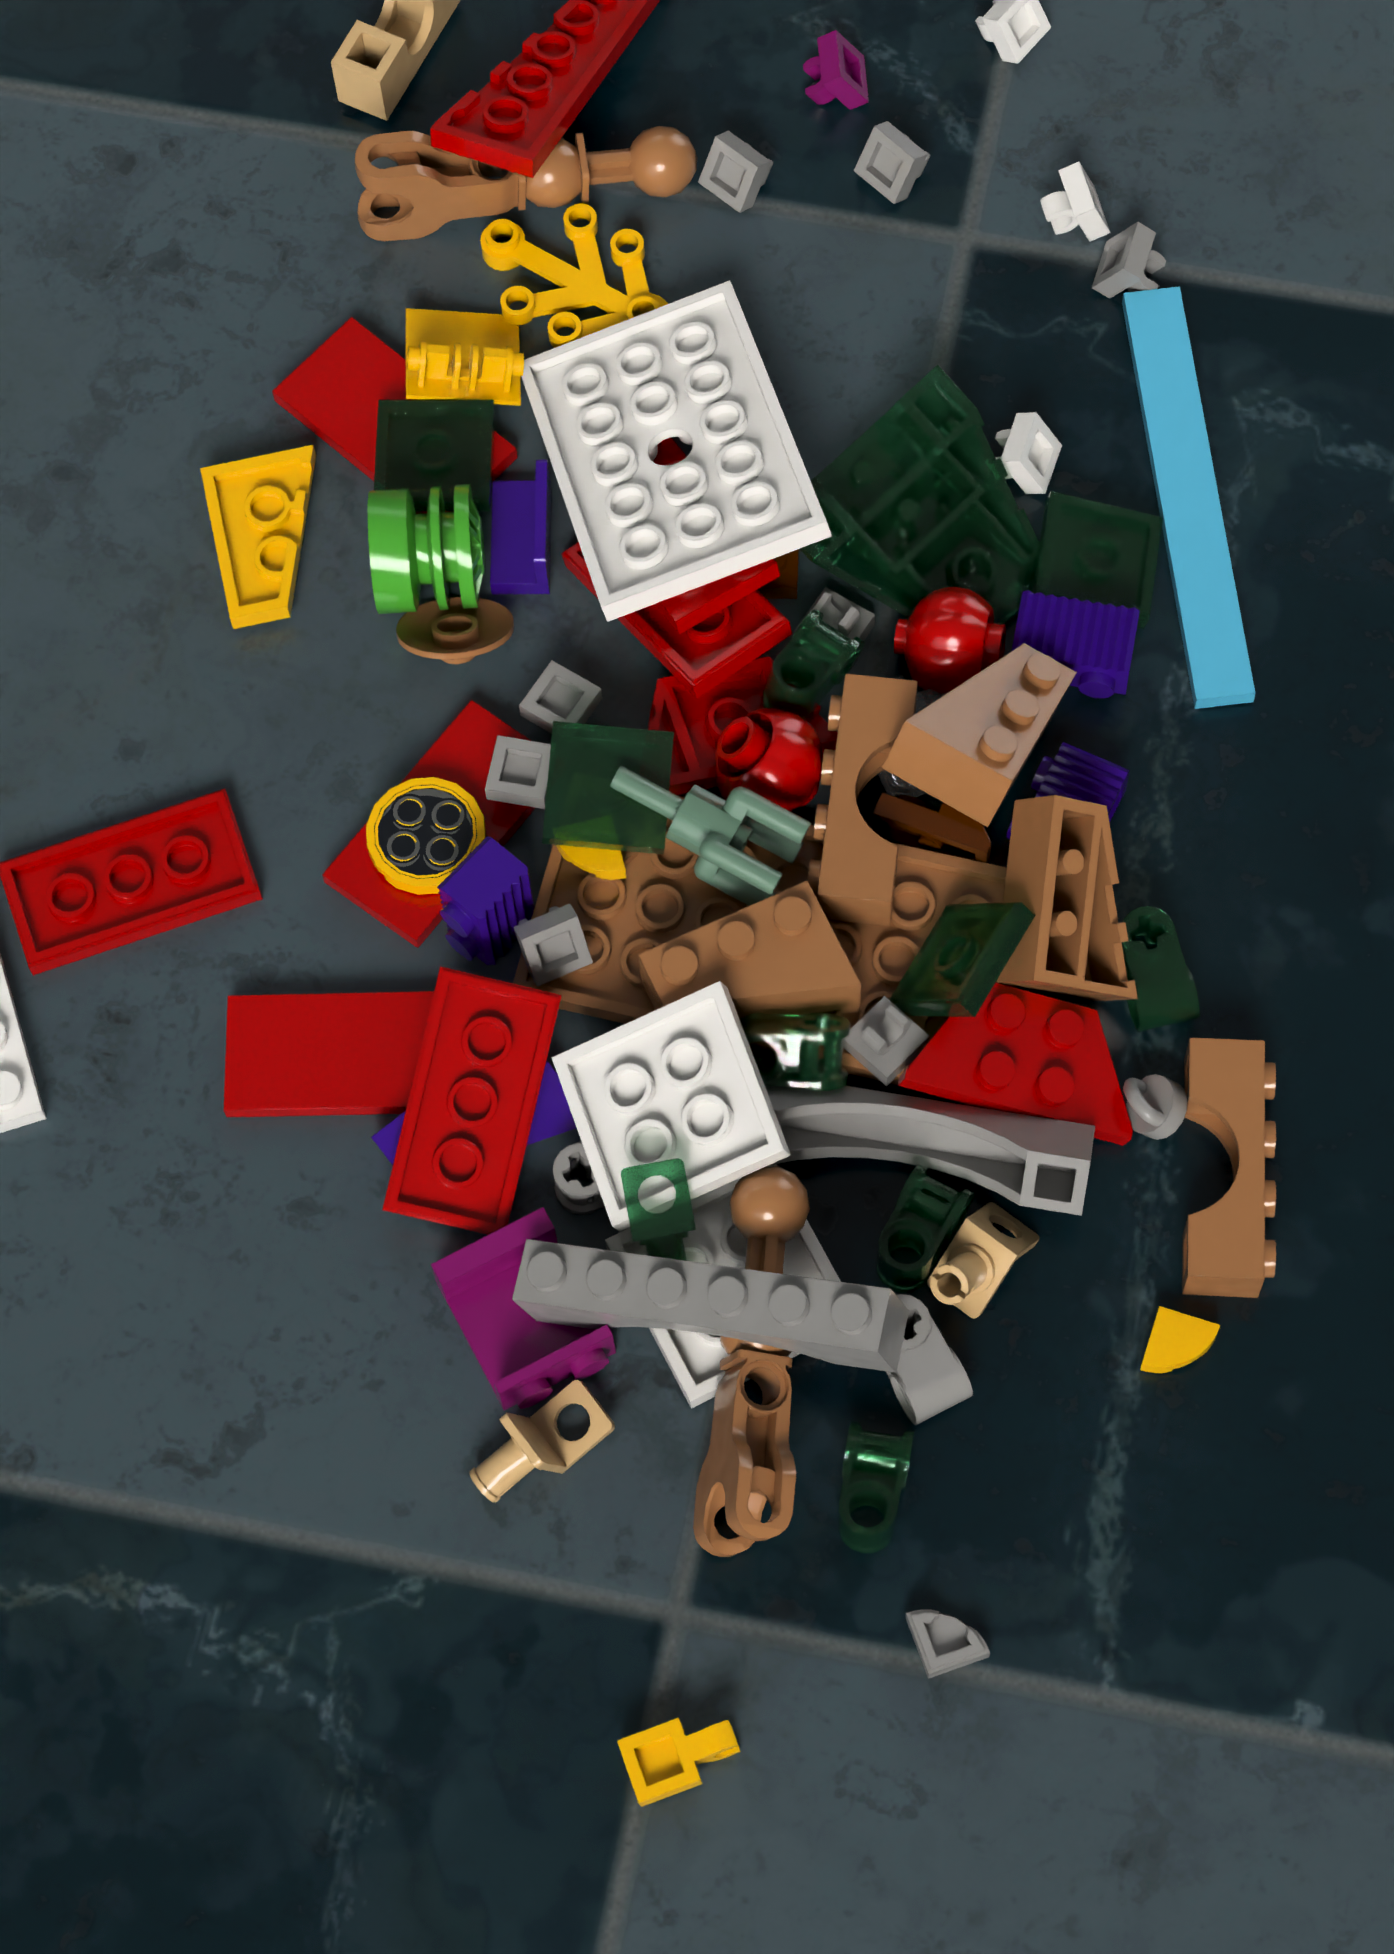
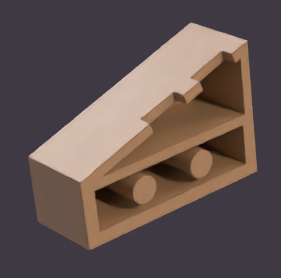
M1024 643L905 720L882 768L988 827L1051 721L1077 672Z
M1058 795L1014 801L994 982L1093 1001L1138 999L1135 980H1128L1123 954L1122 942L1128 941L1126 922H1118L1112 884H1118L1119 879L1106 805Z
M808 881L638 954L641 982L655 1010L721 981L729 990L741 1025H744L745 1020L783 1016V1021L802 1019V1014L841 1010V1014L860 1012L861 983Z

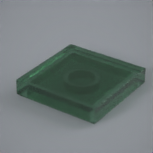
M378 400L374 490L409 488L415 511H427L431 487L441 486L445 511H454L455 485L470 484L477 510L491 511L495 422L494 400Z
M1051 491L1045 500L1032 593L1041 592L1045 596L1053 594L1057 598L1065 596L1068 599L1077 598L1080 601L1089 600L1092 603L1101 602L1104 605L1111 603L1116 607L1123 605L1128 609L1135 607L1140 610L1137 628L1144 629L1150 619L1163 517Z
M553 721L542 844L664 854L667 817L610 787V784L619 767L623 766L669 791L674 732Z
M1021 902L947 905L892 994L890 1001L907 1016L975 1017L1036 915Z

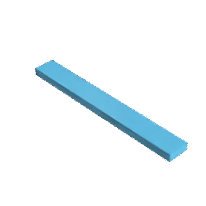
M1180 286L1123 293L1122 306L1194 708L1252 703L1255 697L1254 682Z

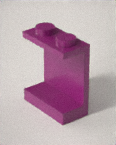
M544 1207L431 1264L436 1283L504 1411L516 1404L520 1409H524L543 1401L552 1393L553 1389L551 1386L574 1375L575 1379L579 1380L599 1372L609 1363L608 1357L616 1353L613 1334L607 1324L594 1330L538 1322L512 1300L526 1239L558 1243L555 1227Z

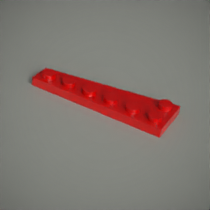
M569 0L554 13V23L541 34L533 32L522 43V52L511 63L505 61L499 63L490 72V82L478 93L470 90L431 126V146L533 178L660 0Z

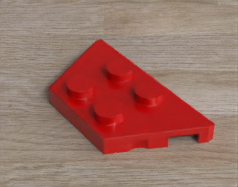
M769 656L755 659L698 699L674 675L658 678L653 693L638 775L675 795L688 793L694 784L703 789L718 787L715 753L721 733L733 720L745 717L748 713L758 709L776 708L784 710L785 712L795 713L809 722L819 737L822 746V759L824 749L836 750L838 732L828 731V723L819 715L821 706L806 691L796 688L791 683L789 675ZM729 764L731 774L742 775L741 772Z
M980 978L956 1006L952 1014L939 1027L926 1046L899 1077L898 1086L976 1107L1095 1126L1094 1138L1124 1146L1132 1139L1133 1129L1098 1011Z

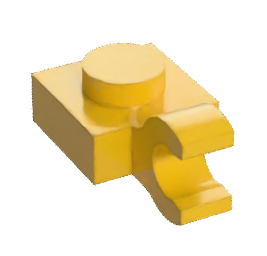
M678 1717L617 1740L636 1798L641 1807L702 1785L703 1783L696 1765L718 1761L741 1752L729 1720L713 1724L686 1736Z

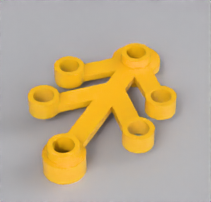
M574 204L567 208L563 215L564 231L566 236L573 241L579 269L526 241L522 228L508 219L494 220L481 234L482 256L489 267L499 271H509L521 265L562 287L532 293L524 286H512L506 289L500 298L502 316L512 325H524L535 317L555 314L550 318L547 326L549 342L554 348L668 304L661 296L649 292L642 263L645 257L644 239L639 232L633 229L617 231L610 241L611 257L617 266L622 267L627 295L606 284L595 238L598 232L597 214L587 204ZM578 219H584L590 222L588 225L584 227H575L572 225V223ZM503 237L511 238L509 241L505 243H498L495 241L496 239ZM623 245H633L636 247V250L630 253H624L618 249ZM516 301H522L527 304L521 310L509 308ZM596 306L609 314L580 321L577 315L565 311ZM563 327L575 330L568 336H560L556 333V331Z

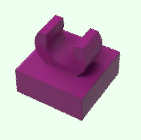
M837 30L817 38L819 56L808 59L803 64V70L812 79L821 80L817 84L805 88L806 95L818 105L829 103L836 97L849 110L869 103L864 55Z

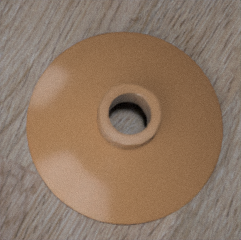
M450 597L449 610H440L436 600L419 605L416 612H406L397 623L396 634L399 644L415 655L441 659L449 664H462L471 661L475 656L500 647L509 640L514 631V618L505 606L492 600L479 598L478 608L463 609L461 597Z

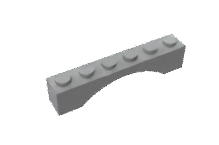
M760 1072L791 1156L770 1165L794 1160L827 1157L896 1161L935 1169L967 1179L997 1192L1019 1206L1082 1216L1095 1126Z
M526 1239L512 1298L518 1306L538 1322L594 1330L607 1324L609 1328L646 1327L699 1332L768 1345L833 1364L897 1373L909 1310L890 1288Z

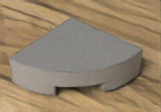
M931 1609L906 1613V1621L928 1679L990 1656L988 1646L981 1635L961 1620Z

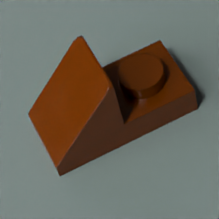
M881 793L873 812V831L880 837L892 843L990 863L991 841L983 824L945 803H942L939 812L931 810L924 801L909 795L894 797Z

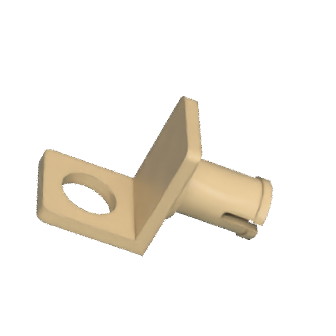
M989 1202L965 1219L930 1275L927 1284L931 1288L933 1295L940 1302L954 1305L970 1318L975 1319L983 1313L1014 1262L1032 1249L1039 1241L1040 1236L997 1204ZM992 1223H997L1005 1227L1011 1233H1013V1235L1016 1238H1012L1001 1233L992 1225Z
M574 1380L530 1418L508 1412L505 1413L499 1420L511 1438L479 1466L471 1469L469 1475L480 1492L491 1502L496 1503L503 1494L534 1468L563 1474L615 1429V1424L585 1383L580 1380ZM570 1404L582 1405L590 1416L588 1432L576 1441L566 1440L560 1435L557 1428L559 1413Z

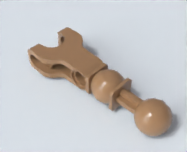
M656 126L643 130L632 142L630 148L586 152L583 133H575V146L561 138L535 176L530 178L432 147L431 136L424 133L400 131L376 134L362 140L355 153V170L360 182L366 188L361 194L358 203V221L365 234L374 240H410L425 237L452 220L499 215L510 211L514 207H518V211L526 210V199L538 207L557 208L570 204L579 195L580 202L589 205V185L633 181L635 186L647 195L665 198L681 193L692 181L697 170V155L689 137L674 127ZM387 157L395 161L397 166L379 169L373 166L371 162L377 158ZM495 176V177H501V178L492 179V178H488V177ZM381 207H400L399 212L391 218H380L373 214Z
M779 1166L764 1167L741 1177L736 1183L729 1202L733 1224L743 1237L748 1239L745 1269L783 1274L785 1242L794 1239L804 1227L810 1210L808 1193L794 1173ZM720 1336L721 1345L729 1356L720 1360L719 1369L724 1370L725 1375L719 1381L715 1393L710 1445L696 1487L693 1529L697 1543L704 1550L718 1557H731L747 1550L755 1541H765L780 1535L789 1526L792 1518L796 1467L789 1447L792 1387L791 1378L787 1370L792 1367L793 1359L788 1357L792 1351ZM745 1378L752 1379L759 1385L763 1397L761 1405L754 1403L748 1398L744 1388ZM766 1501H768L771 1505L772 1513L770 1519L762 1523V1511ZM722 1507H725L728 1526L736 1533V1536L732 1539H726L719 1535L715 1527V1515Z

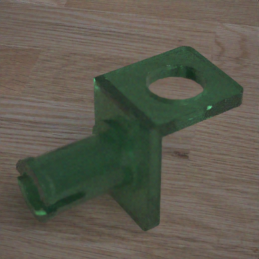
M679 1158L623 1168L621 1170V1180L630 1224V1239L633 1242L638 1241L639 1245H646L647 1256L687 1261L683 1238L688 1237V1231L696 1230L684 1162ZM663 1176L673 1184L676 1191L675 1201L667 1211L651 1213L641 1206L638 1199V1190L646 1178Z

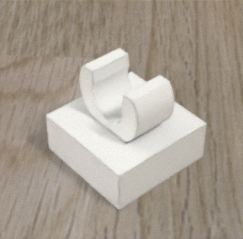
M993 0V6L983 17L979 16L975 22L984 40L994 42L1002 61L1018 64L1050 30L1051 25L1039 0Z
M1078 161L1058 170L1065 191L1051 193L1040 200L1046 220L1048 222L1051 221L1055 234L1069 232L1078 224L1089 242L1109 234L1110 230L1097 192L1081 163Z
M1037 412L1016 413L1012 428L997 432L995 437L1004 449L1002 456L989 457L986 464L997 477L1001 479L1013 478L1025 494H1046L1062 444Z

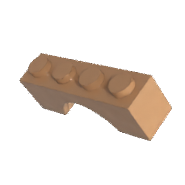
M845 674L843 695H831L828 731L838 732L836 750L824 749L821 771V785L831 786L829 805L817 804L814 826V840L824 841L822 860L810 859L807 880L828 920L890 926L898 846L880 837L867 825L860 814L857 801L866 784L878 773L885 770L882 766L905 720L916 714L917 681Z
M1189 1039L1184 1059V1090L1187 1096V1111L1184 1118L1202 1125L1220 1140L1232 1164L1233 1184L1227 1193L1215 1204L1188 1215L1183 1232L1182 1295L1258 1298L1265 1278H1274L1276 1242L1275 1240H1265V1217L1274 1218L1276 1182L1275 1180H1265V1158H1274L1276 1123L1275 1121H1265V1099L1274 1100L1276 1064L1265 1062V1041Z

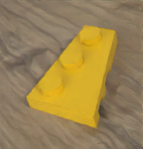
M314 445L200 468L229 617L233 629L291 617L316 460Z

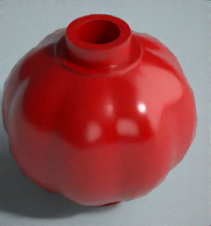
M945 587L933 591L920 600L910 615L909 620L898 619L894 636V654L904 655L910 676L913 680L917 681V685L932 695L942 697L1004 657L1006 625L994 623L993 607L979 594L970 589Z
M776 708L758 709L748 713L745 717L733 720L721 733L715 753L716 781L722 798L726 801L734 788L745 787L790 812L795 808L808 804L818 791L823 762L822 746L816 730L809 722L797 714ZM729 764L741 772L742 775L731 774Z

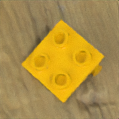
M406 308V399L521 405L520 376H523L524 353H520L519 326L508 323L502 314Z

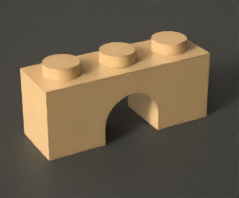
M384 0L382 11L375 26L356 20L331 61L338 101L387 121L461 0Z

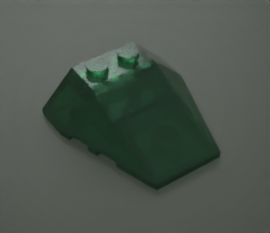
M939 365L935 366L879 420L811 480L832 536L802 547L800 550L814 564L908 618L919 601L933 591L945 587H959L970 589L982 596L993 607L994 623L1004 624L1019 609L1022 592L1029 590L1035 594L1055 576L1024 508L1019 510L1005 480L1008 474L1001 459L996 460L982 430L985 424L977 407Z

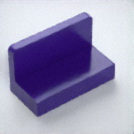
M536 460L535 481H493L490 564L492 595L550 594L552 488L548 460Z

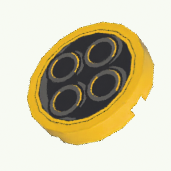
M437 777L410 779L390 788L374 804L366 824L367 849L375 868L395 888L417 895L438 894L440 890L437 887L486 838L484 815L475 798L457 783Z

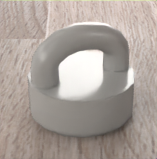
M1157 1074L1146 1076L1142 1080L1133 1077L1125 1080L1123 1092L1127 1099L1126 1109L1132 1129L1156 1140L1167 1138L1176 1132L1182 1124L1187 1111V1096L1184 1088L1179 1083Z

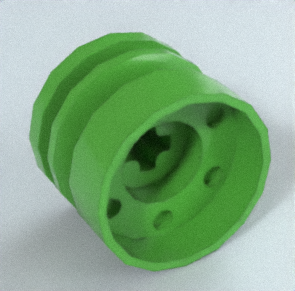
M470 484L455 485L454 512H445L441 486H432L428 497L426 514H416L409 488L370 490L367 504L368 542L373 594L378 614L416 612L420 602L421 585L432 584L439 609L449 610L450 583L459 582L463 609L478 608L483 575H485V547L482 518L474 503Z

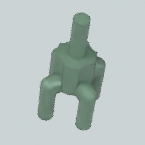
M623 766L619 767L610 784V787L672 820L666 838L699 855L694 865L696 877L748 906L775 895L776 892L774 891L783 873L745 854L743 850L748 841L793 864L804 844L802 841L811 825V822L745 787L734 788L725 801L694 784L683 799Z

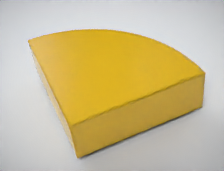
M611 816L552 830L555 845L567 862H571L586 872L595 874V877L600 879L615 880L627 878Z
M1159 1306L1140 1370L1151 1373H1167L1192 1363L1210 1349L1216 1339L1220 1325Z

